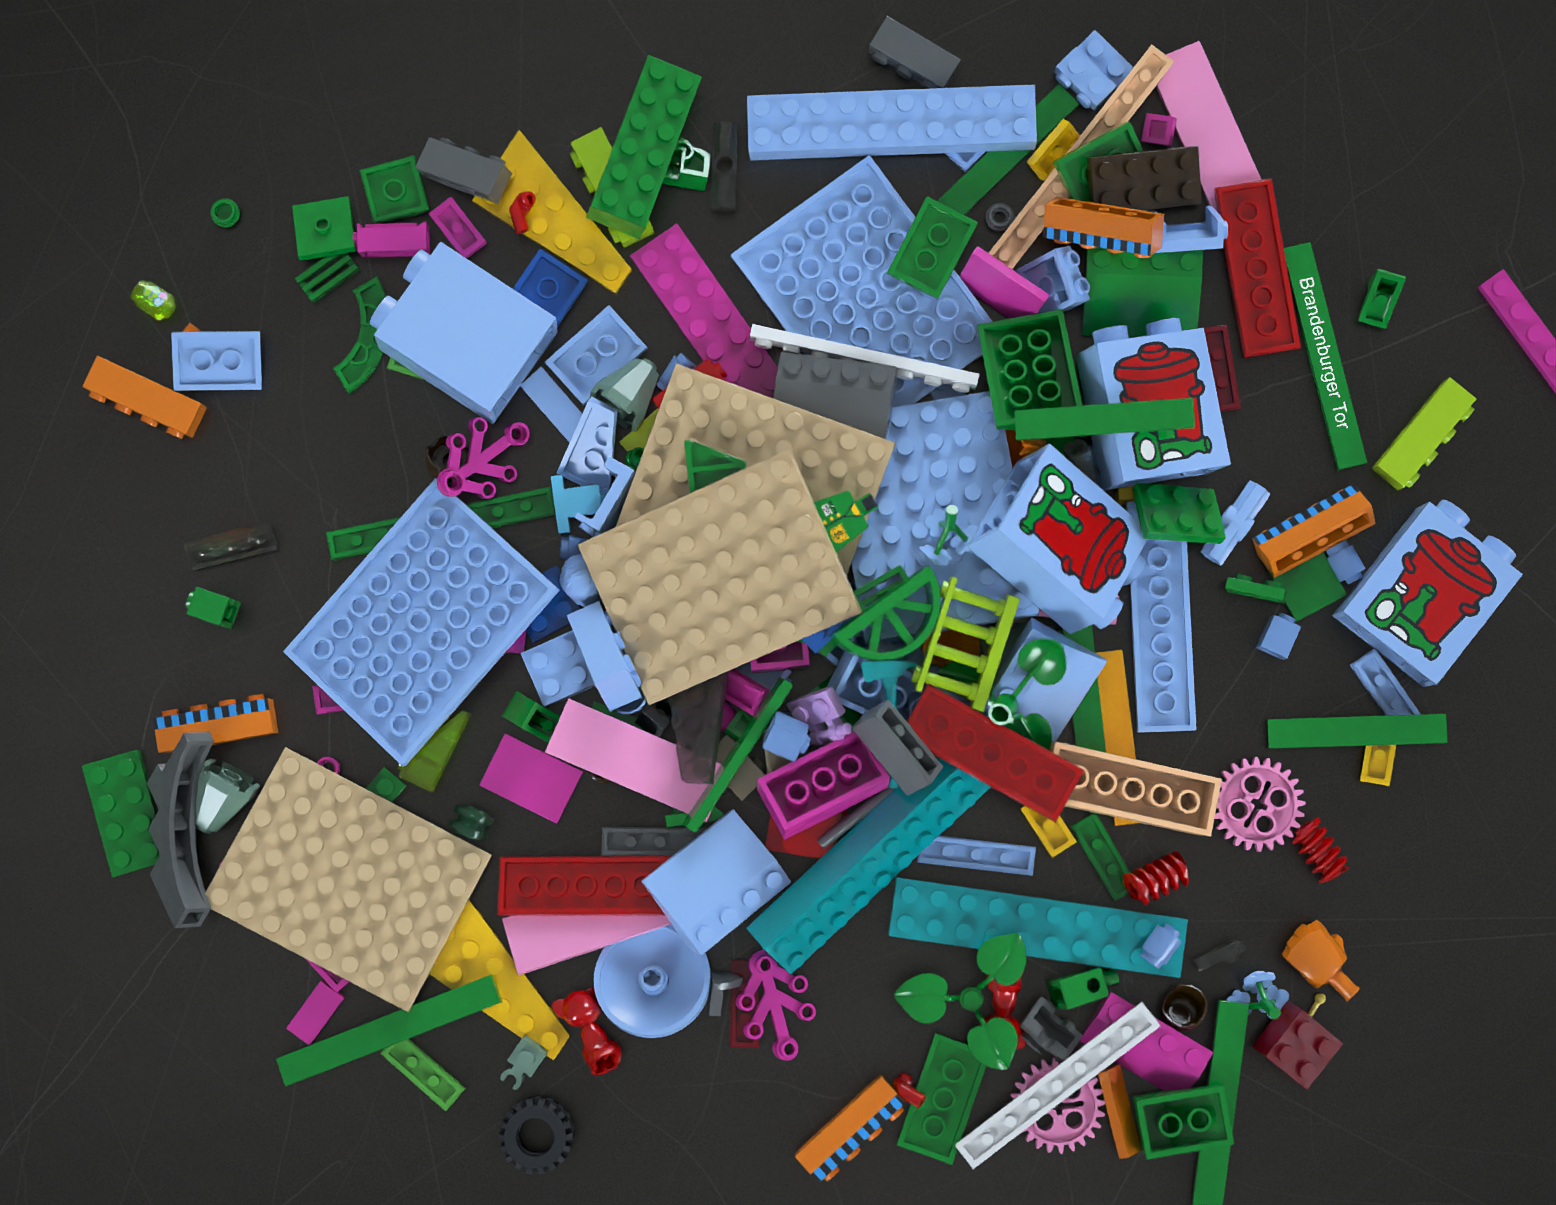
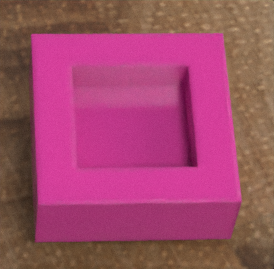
M1147 113L1141 142L1171 147L1177 118Z

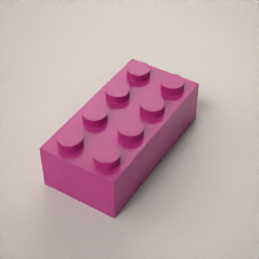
M853 731L845 735L844 739L835 740L795 760V762H791L757 779V791L785 840L887 789L890 777L882 764Z

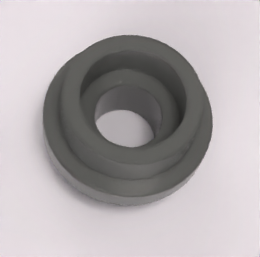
M995 203L986 212V223L994 231H1005L1014 221V212L1005 203ZM997 213H1001L1004 215L1005 220L997 222L994 216Z

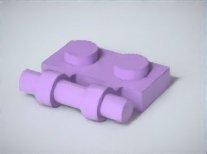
M832 686L794 698L786 704L794 719L809 725L811 732L807 735L811 738L809 746L819 747L827 744L828 740H842L845 738V735L852 732L851 725L843 723L840 719V716L846 711ZM822 722H826L828 729H825Z

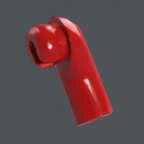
M531 191L519 193L509 208L516 234L529 231L526 215L536 201V197Z
M900 1073L898 1078H895L893 1081L894 1089L901 1098L920 1108L926 1099V1095L911 1086L913 1079L910 1075Z

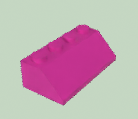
M1108 990L1109 996L1102 998L1082 1032L1083 1036L1079 1041L1087 1044L1135 1006ZM1156 1019L1160 1027L1114 1061L1161 1090L1191 1088L1200 1077L1213 1052Z

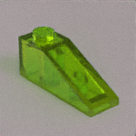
M461 711L439 728L406 766L399 763L398 769L401 772L398 777L429 792H434L471 713Z

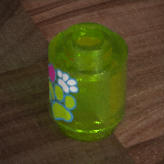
M144 280L140 281L131 293L130 298L135 301V305L157 320L169 318L176 307L174 296L151 281L148 283Z

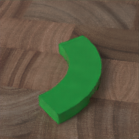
M378 276L353 290L360 308V335L348 356L333 368L349 394L359 388L371 376L384 355V352L379 350L374 337L378 329L370 325V320L376 308L387 297Z

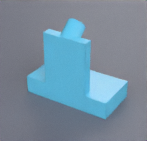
M562 475L551 476L559 535H572L570 518L575 517L577 512L583 516L596 514L607 495L600 494L599 484L566 489L565 480Z

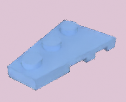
M594 397L588 400L557 470V474L580 486L599 484L600 494L608 493L611 488L612 474L603 466L608 457L614 458L617 409Z

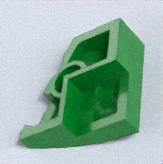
M681 137L677 142L662 184L705 191L711 155L702 149L694 148L689 141Z

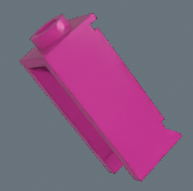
M423 222L420 225L417 223L365 224V228L359 223L357 224V232H353L355 247L362 258L415 256L420 250L430 254V227L427 222Z

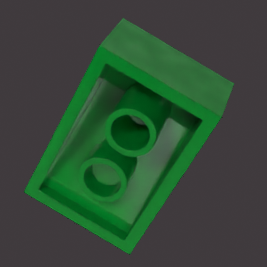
M1224 1085L1161 1090L1132 1095L1142 1154L1147 1160L1234 1145Z

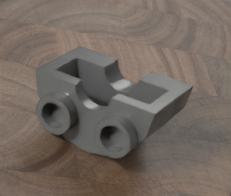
M1040 997L1019 1025V1028L1024 1030L1022 1038L1037 1053L1042 1055L1046 1051L1055 1056L1056 1062H1063L1069 1057L1083 1035L1076 1029L1075 1024L1065 1017L1060 1019L1056 1016L1055 1006L1051 1001Z

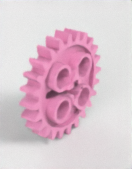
M1253 757L1251 765H1249L1246 759H1241V768L1232 763L1230 764L1231 774L1226 771L1221 772L1225 780L1224 782L1221 781L1216 807L1218 812L1215 813L1214 819H1220L1221 821L1216 826V829L1221 830L1225 828L1227 830L1223 836L1224 839L1234 836V846H1238L1244 841V850H1250L1253 843L1258 852L1262 851L1263 843H1265L1268 850H1273L1274 840L1279 845H1284L1282 836L1285 835L1292 838L1293 834L1290 831V827L1300 828L1295 818L1304 817L1305 815L1297 810L1298 806L1306 804L1304 801L1297 800V796L1301 795L1304 791L1295 790L1293 787L1299 780L1288 779L1291 773L1290 769L1281 773L1280 762L1270 767V758H1265L1262 765H1260L1258 757ZM1249 776L1254 777L1258 782L1257 789L1252 793L1248 792L1244 786L1245 780ZM1269 781L1270 786L1260 800L1263 808L1256 809L1251 817L1249 826L1244 827V822L1254 809V805L1251 803L1252 799L1260 798L1265 783ZM1275 790L1280 791L1283 795V802L1278 807L1274 806L1270 801V796ZM1235 802H1240L1244 807V813L1240 818H1235L1231 814V806ZM1261 816H1266L1270 821L1269 829L1265 832H1261L1257 828L1256 823Z
M1055 1056L1052 1057L1051 1065H1048L1042 1058L1040 1062L1041 1068L1039 1069L1030 1064L1032 1071L1030 1075L1022 1071L1021 1075L1025 1081L1024 1083L1015 1082L1014 1084L1020 1091L1019 1093H1011L1010 1096L1015 1099L1057 1067L1059 1063L1055 1061ZM1093 1077L1079 1088L1076 1095L1068 1096L1062 1101L1063 1103L1083 1101L1084 1104L1082 1106H1061L1059 1112H1056L1054 1108L1047 1112L1052 1118L1050 1125L1041 1128L1034 1122L1023 1131L1028 1130L1025 1140L1029 1142L1036 1138L1035 1147L1037 1149L1043 1143H1046L1048 1153H1051L1054 1145L1057 1146L1060 1154H1063L1064 1145H1068L1072 1151H1075L1074 1142L1076 1141L1085 1146L1083 1138L1085 1135L1091 1138L1095 1137L1090 1130L1092 1126L1101 1128V1125L1096 1121V1117L1105 1116L1104 1112L1098 1110V1106L1105 1105V1100L1097 1098L1098 1095L1103 1093L1102 1088L1093 1087L1098 1082V1079ZM1072 1111L1079 1112L1081 1116L1080 1122L1075 1126L1066 1124V1116Z

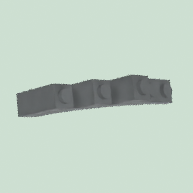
M210 732L183 733L168 762L157 764L147 782L159 808L148 828L160 853V857L150 876L174 928L201 926L212 908L205 894L198 865L195 841V811L199 775L214 742Z

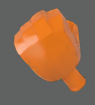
M1318 920L1308 925L1301 924L1294 931V935L1287 941V946L1282 953L1283 957L1314 988L1318 989L1324 983H1329L1346 1001H1349L1360 988L1341 971V966L1347 960L1343 939L1338 934L1330 935L1326 927Z

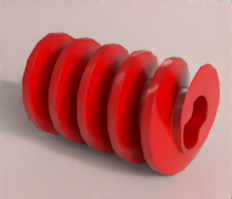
M1315 817L1292 833H1295L1297 836L1291 843L1293 845L1303 844L1298 853L1310 854L1305 863L1315 862L1317 864L1311 872L1313 874L1323 873L1318 881L1321 884L1336 878L1351 865L1344 866L1348 859L1346 856L1336 857L1341 848L1339 846L1330 847L1334 842V838L1332 836L1323 838L1327 828L1324 826L1316 828L1321 819Z
M1177 850L1173 851L1172 854L1164 855L1162 859L1154 860L1152 864L1143 865L1142 869H1134L1132 873H1126L1123 876L1124 886L1129 896L1133 900H1140L1143 905L1149 904V896L1154 901L1159 900L1158 890L1164 896L1169 895V887L1173 891L1179 890L1178 881L1182 886L1189 885L1187 865Z

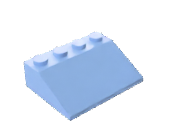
M1031 617L995 675L993 681L995 699L1003 693L1012 695L1024 677L1029 673L1020 668L1017 662L1019 652L1024 645L1040 638H1048L1060 642L1064 647L1067 659V670L1064 677L1054 685H1042L1032 676L1016 698L1018 702L1016 713H1022L1024 717L1031 713L1042 715L1051 726L1052 742H1055L1103 669L1107 659ZM989 697L984 712L977 710L978 712L986 715L987 717H989V709L991 707L988 705V702L990 700Z
M731 809L644 878L642 883L687 947L697 954L703 955L789 885L791 881L773 855L735 810Z

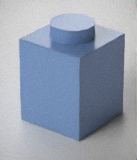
M1279 613L1278 616H1270L1256 648L1281 660L1287 659L1301 626L1294 624L1296 619L1283 613Z
M776 711L765 733L762 748L795 762L798 754H804L811 740L807 736L809 725Z

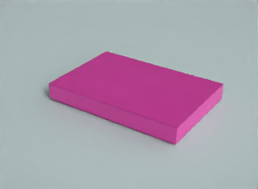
M978 246L973 251L959 276L973 295L1009 319L1038 314L1049 297L1048 293Z
M505 733L479 786L558 824L583 771Z

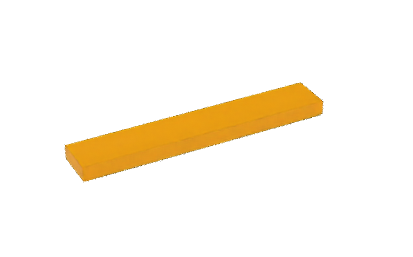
M1123 651L1097 652L1096 654L1107 659L1106 664L1097 676L1106 753L1136 759ZM1113 817L1114 826L1139 823Z

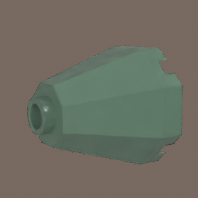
M635 358L599 381L591 390L590 398L594 397L617 409L616 424L624 429L632 425L631 431L637 432L643 424L658 381L657 367L646 358L643 360Z
M212 758L205 761L199 775L195 811L196 828L208 834L212 831H220L256 796L260 788L258 783L252 785L254 778L247 772L227 762L217 766L215 765L217 760Z

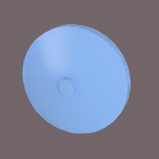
M673 925L604 947L599 955L594 972L595 994L605 1015L621 1030L643 1038L668 1036L688 1026L702 1011L711 988V969L706 954L699 955L690 950Z

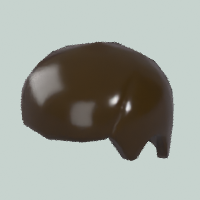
M1176 985L1162 1000L1161 1017L1168 1026L1179 1032L1192 1031L1201 1024L1207 1014V999L1203 992L1193 985Z

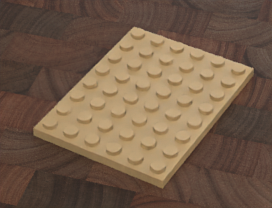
M676 364L616 527L690 494L684 440H692L743 459L747 462V468L790 449L813 502L848 490L855 501L868 493H871L875 500L895 443ZM870 513L863 516L866 522L868 520ZM862 533L836 553L846 577Z
M790 449L577 544L616 632L619 631L624 642V651L629 655L641 680L642 685L640 687L648 705L862 613Z
M285 747L205 894L208 897L212 910L409 1012L492 855Z

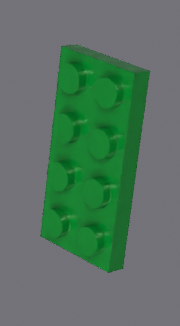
M137 749L83 765L84 777L112 877L154 866L160 857V853L148 828L157 814L153 795L147 785L148 777L141 751Z
M934 1033L915 1088L926 1095V1099L920 1108L910 1104L896 1143L898 1146L951 1165L953 1164L958 1150L955 1144L962 1138L986 1065L973 1056L968 1044Z

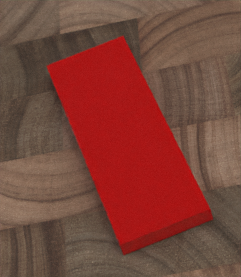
M1272 178L1215 188L1214 195L1217 212L1221 215L1223 221L1227 222L1228 237L1223 239V247L1242 358L1301 348Z
M927 684L907 720V723L933 755L1053 822L1057 821L1084 772L1080 767L1006 726L994 723L986 715L930 684Z
M672 856L500 857L498 915L666 916L644 886L642 880Z

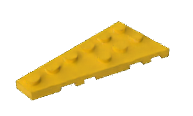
M519 130L500 158L506 162L505 166L512 173V176L499 204L477 196L472 200L473 203L514 229L509 208L519 193L531 191L535 195L536 201L526 215L529 231L522 234L617 294L632 271L596 224L586 218L587 213Z
M468 900L429 974L451 990L488 975H493L502 1003L482 1011L520 1038H523L524 1035L530 1037L547 1049L549 1052L546 1056L554 1060L571 1034L526 975L518 974L512 955L488 926L480 912Z

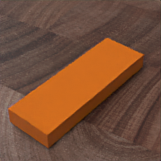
M1120 1064L1112 1065L1098 1073L1118 1156L1120 1159L1129 1158L1141 1151V1146Z

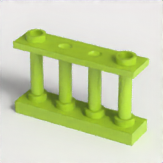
M950 576L948 581L943 580L941 584L940 598H942L938 620L931 633L921 666H915L911 682L915 683L914 688L919 692H922L924 683L965 695L968 700H971L970 706L973 709L984 712L1020 598L1006 593L1004 599H991L955 587L958 579ZM951 599L995 612L994 615L998 616L996 626H990L988 629L947 616ZM942 627L986 640L985 643L989 644L986 656L981 654L979 657L937 644ZM933 655L977 668L976 671L980 672L977 684L972 682L969 685L928 672Z

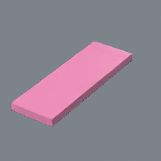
M1197 41L1166 54L1174 63L1155 87L1168 116L1177 118L1175 132L1182 147L1198 146L1201 190L1208 206H1212L1217 211L1214 195L1215 188L1259 181L1261 177L1200 41Z
M569 698L545 753L687 814L690 813L721 766L720 763ZM710 813L708 814L707 818L705 819L706 822H707V820H708V818H709V816H710Z
M509 916L502 919L519 975L672 925L666 916Z

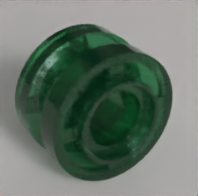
M456 804L454 812L458 815V818L450 819L448 827L454 829L453 832L472 840L478 841L480 839L486 841L488 833L484 829L487 826H492L494 818L489 817L488 813L464 804V806Z

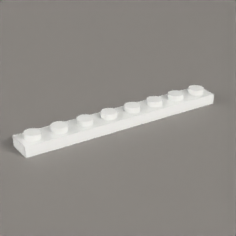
M752 324L750 341L755 342V346L764 349H771L772 346L783 348V352L800 354V352L811 354V356L896 366V377L900 379L912 380L913 377L924 379L925 384L932 386H941V383L953 385V390L965 393L969 392V389L975 390L978 382V373Z
M1140 1002L957 1142L955 1146L974 1169L1159 1028L1160 1024L1144 1003Z

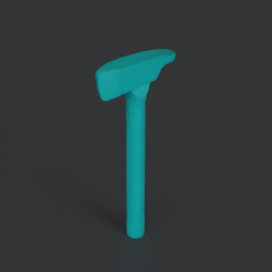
M897 659L862 661L861 668L864 680L870 682L881 679L884 687L885 701L889 700L897 710L896 687L898 676H902L907 668L915 667L917 663ZM888 773L890 777L889 788L900 787Z

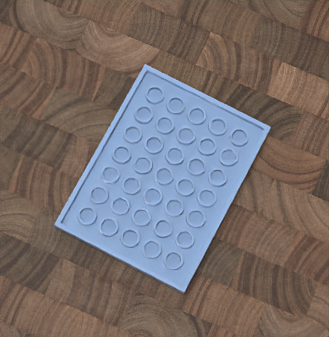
M870 155L731 254V258L787 332L963 370L982 356L977 324L993 322L955 270H953L938 300L887 275V271L916 217ZM801 352L802 355H810V356H811V354H807V353ZM896 377L892 407L915 404L939 386L925 384L924 379L913 377L912 380Z
M990 392L892 407L887 440L894 442L895 447L875 498L878 509L870 513L867 520L869 527L863 531L851 563L856 590L900 564L908 577L922 567L930 566L936 576L939 589L943 580L948 581L949 577L953 576L958 579L955 587L995 600H999V598L1004 599L1006 593L1020 598L1014 619L1039 615L1038 606L976 553L964 552L961 555L957 554L955 549L950 546L952 538L957 536L954 531H952L951 538L945 541L942 547L947 552V555L952 558L951 562H948L947 565H933L927 562L925 555L919 552V548L926 544L936 547L939 540L938 537H930L929 529L924 525L925 517L932 515L933 509L940 508L943 511L947 506L955 505L958 508L956 523L960 529H966L969 525H976L978 527L1012 471L1006 432L1002 429H996ZM898 574L859 597L860 601L901 579L900 575ZM924 585L904 600L926 604ZM951 599L946 614L947 616L975 625L995 623L998 620V616L994 615L995 612L955 599ZM893 607L892 609L911 636H914L923 621L925 613ZM884 614L879 642L900 639L901 637ZM872 623L863 629L865 644H869ZM942 627L941 631H947L952 629Z
M435 478L283 652L401 765L406 766L560 590L457 496L447 497L438 490L437 478Z

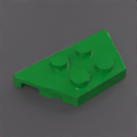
M684 440L690 493L747 468V462L743 459L692 440Z

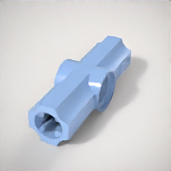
M1251 480L1248 481L1233 505L1230 504L1221 516L1226 539L1221 544L1205 543L1200 552L1206 558L1221 566L1237 542H1240L1255 522L1253 520L1254 517L1261 510L1266 500H1268L1270 493L1259 484Z

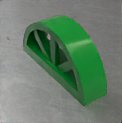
M930 566L922 567L829 636L846 652L869 660L896 659L916 650L932 633L940 612V589L933 570ZM924 585L926 604L904 600ZM893 607L925 613L923 621L913 637L892 609ZM885 614L905 644L890 651L878 652L883 615ZM872 623L868 650L860 648L849 640Z

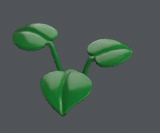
M1040 638L1028 642L1019 652L1018 665L1029 673L1024 677L1012 695L1003 693L995 699L992 684L988 705L991 706L989 717L994 723L998 725L1006 724L1007 728L1049 750L1052 743V729L1049 722L1038 713H1031L1026 717L1022 713H1016L1018 709L1016 698L1032 676L1042 685H1054L1064 677L1067 670V659L1063 645L1053 639ZM950 661L941 667L937 674L971 685L972 682L977 684L980 672L976 671L977 668ZM959 694L960 696L967 699V696Z
M1017 932L992 937L980 946L977 953L978 966L982 972L990 975L976 987L966 986L960 991L959 995L945 996L948 988L945 979L936 974L925 973L904 982L895 992V999L910 1017L921 1023H932L940 1019L946 1011L945 1001H959L963 1008L974 1011L981 1026L973 1027L967 1035L968 1047L973 1056L990 1068L1008 1069L1017 1048L1016 1030L1009 1021L1003 1018H992L987 1023L985 1022L979 1010L983 1004V995L980 991L994 978L1001 985L1009 986L1022 976L1026 964V949L1022 937Z

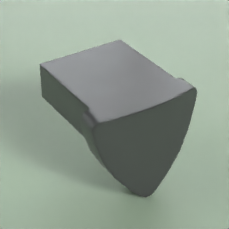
M711 971V988L706 1002L709 1016H721L724 990L742 986L743 976L730 972Z

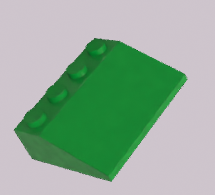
M1107 248L1085 249L1083 277L1090 284V291L1088 292L1090 300L1082 303L1081 336L1093 337L1092 333L1097 330L1125 325L1128 329L1129 338L1147 336L1145 327L1147 324L1170 318H1180L1182 331L1198 329L1203 250L1154 253L1148 258H1138L1134 256V253L1130 252L1110 253L1107 251Z
M1063 309L977 324L996 429L1016 430L1015 410L1082 406Z

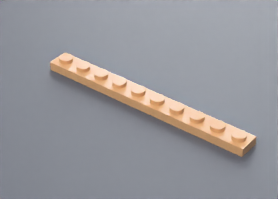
M1151 45L1066 154L1120 124L1128 122L1170 69L1174 61ZM1056 168L989 252L990 255L1011 269L1015 267L1044 230L1045 204L1056 197L1069 198Z

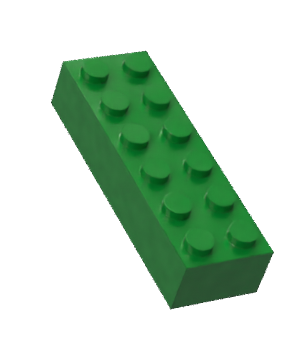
M648 55L586 218L640 239L701 81V76Z

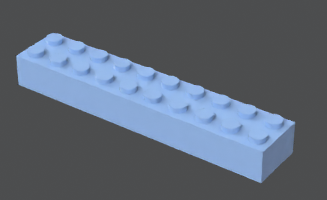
M1035 85L747 96L750 160L1035 150L1037 143Z

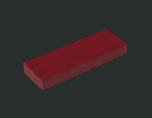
M1227 324L1205 327L1204 332L1220 413L1240 410L1241 406Z
M731 959V973L743 976V984L740 987L731 989L730 1048H759L760 1038L750 1039L746 1037L744 1026L751 1020L760 1002V985L754 994L756 1003L752 1010L743 1011L736 1006V998L743 992L751 976L748 966L749 959ZM747 996L742 999L743 1007L749 1005V998ZM752 1025L750 1028L752 1036L757 1033L756 1025Z

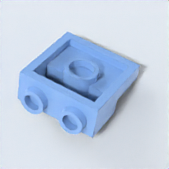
M1094 30L1056 66L1054 73L1056 74V80L1061 86L1066 89L1070 88L1077 94L1076 99L1083 107L1087 109L1090 107L1095 112L1116 91L1134 67Z
M1071 246L1055 248L1016 270L1018 274L1049 294L1039 313L1063 309V311L1071 310L1090 300L1088 295L1090 284L1086 278L1081 276L1078 268L1080 258L1071 249Z

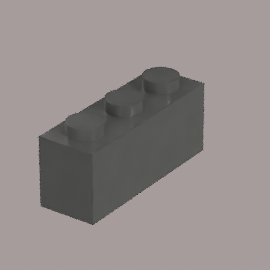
M888 16L869 45V53L872 54L873 60L881 65H891L896 68L898 75L907 80L913 78L921 83L920 87L922 89L947 88L961 61L960 58Z
M443 137L440 140L428 138L415 167L427 179L499 204L512 176V173L505 166L506 162L499 157L490 155L489 158L483 157L476 149L468 146L461 149L456 147L453 141Z
M889 700L866 711L852 727L854 732L907 796L930 785L943 768L941 763Z

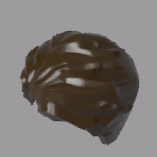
M444 435L439 436L425 450L426 467L429 474L434 478H437L439 473L447 468L450 449L446 445L447 436ZM467 447L461 450L460 467L467 463L469 452ZM450 477L447 479V483L453 482Z

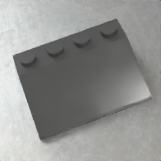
M781 352L774 399L887 440L896 387V366Z

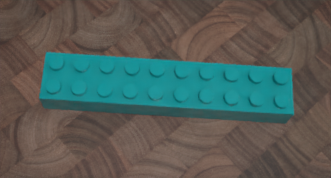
M936 757L943 768L930 785L908 796L901 787L894 789L747 927V930L791 975L818 948L822 947L835 932L842 928L861 908L865 907L882 888L886 887L898 873L909 866L912 860L925 848L929 847L961 814L973 806L976 800L991 787Z
M896 877L888 935L979 949L985 941L992 937L1017 932L1023 939L1026 956L1180 978L1188 919ZM1165 924H1168L1180 933L1178 939L1182 943L1166 965L1163 963L1160 969H1158L1140 956L1144 950L1141 947L1157 925L1163 928Z

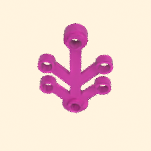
M482 417L470 419L468 430L472 434L467 463L460 467L461 450L466 446L465 436L461 433L450 434L446 439V445L450 449L447 468L442 470L437 477L438 490L447 497H454L462 491L475 493L482 499L492 498L496 493V487L492 482L484 481L477 483L466 480V478L473 473L497 477L504 483L515 481L517 478L515 467L511 465L498 466L487 462L510 445L525 444L530 436L528 427L521 422L508 424L504 430V435L481 452L483 437L487 431L488 424ZM477 421H479L481 425L479 431H477L475 428V423ZM513 429H514V430L516 431V433H517V436H516L515 439L512 438V430H513ZM455 437L459 439V445L457 447H455L453 444V440ZM506 469L510 471L508 479L504 475ZM449 477L453 481L451 487H448L447 485V479ZM485 485H487L489 488V492L487 495H485L483 492V488Z
M758 950L749 959L748 966L751 976L743 992L736 998L738 1009L743 1011L752 1010L756 1003L754 994L762 982L764 994L751 1020L745 1024L744 1034L750 1039H759L764 1031L762 1024L770 1011L777 1039L773 1044V1053L780 1060L790 1061L798 1053V1044L789 1036L781 1006L796 1013L797 1017L804 1021L812 1020L816 1015V1009L812 1004L801 1003L776 989L773 977L788 984L789 989L796 993L804 992L808 987V981L802 975H790L786 970L777 966V961L766 950ZM765 959L768 966L765 970H762L760 963ZM799 978L802 985L799 989H796L794 983ZM747 996L749 998V1005L743 1007L742 999ZM807 1006L809 1008V1015L804 1017L802 1011ZM752 1025H756L757 1033L752 1036L750 1028ZM787 1044L791 1045V1052L789 1054L784 1052V1047Z

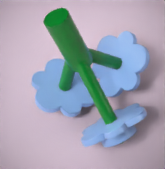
M949 505L943 511L940 508H935L932 511V515H928L924 519V525L929 529V536L932 538L938 537L939 540L936 547L926 544L919 548V552L925 555V560L933 565H947L948 562H951L952 558L947 555V552L942 547L945 541L951 538L952 531L957 536L952 538L950 546L955 549L956 553L961 555L964 552H973L967 545L978 527L976 525H969L966 529H960L956 523L958 508L955 505Z
M1255 971L1244 978L1243 989L1244 991L1250 990L1251 993H1257L1259 1003H1250L1249 994L1240 990H1234L1232 996L1227 998V1001L1248 1003V1015L1251 1014L1252 1009H1259L1260 1012L1267 1013L1269 1018L1277 1019L1281 1014L1280 1009L1289 1000V993L1285 989L1278 990L1277 986L1272 985V981L1275 979L1274 973Z

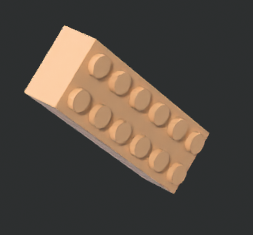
M1060 742L1051 743L1049 751L1084 770L1065 805L1066 807L1197 836H1211L1222 779Z

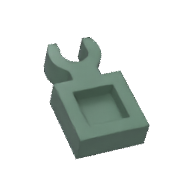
M524 1035L507 1060L514 1066L507 1067L502 1073L500 1080L504 1081L508 1075H514L517 1082L513 1089L517 1090L524 1082V1073L531 1077L549 1051L527 1035Z

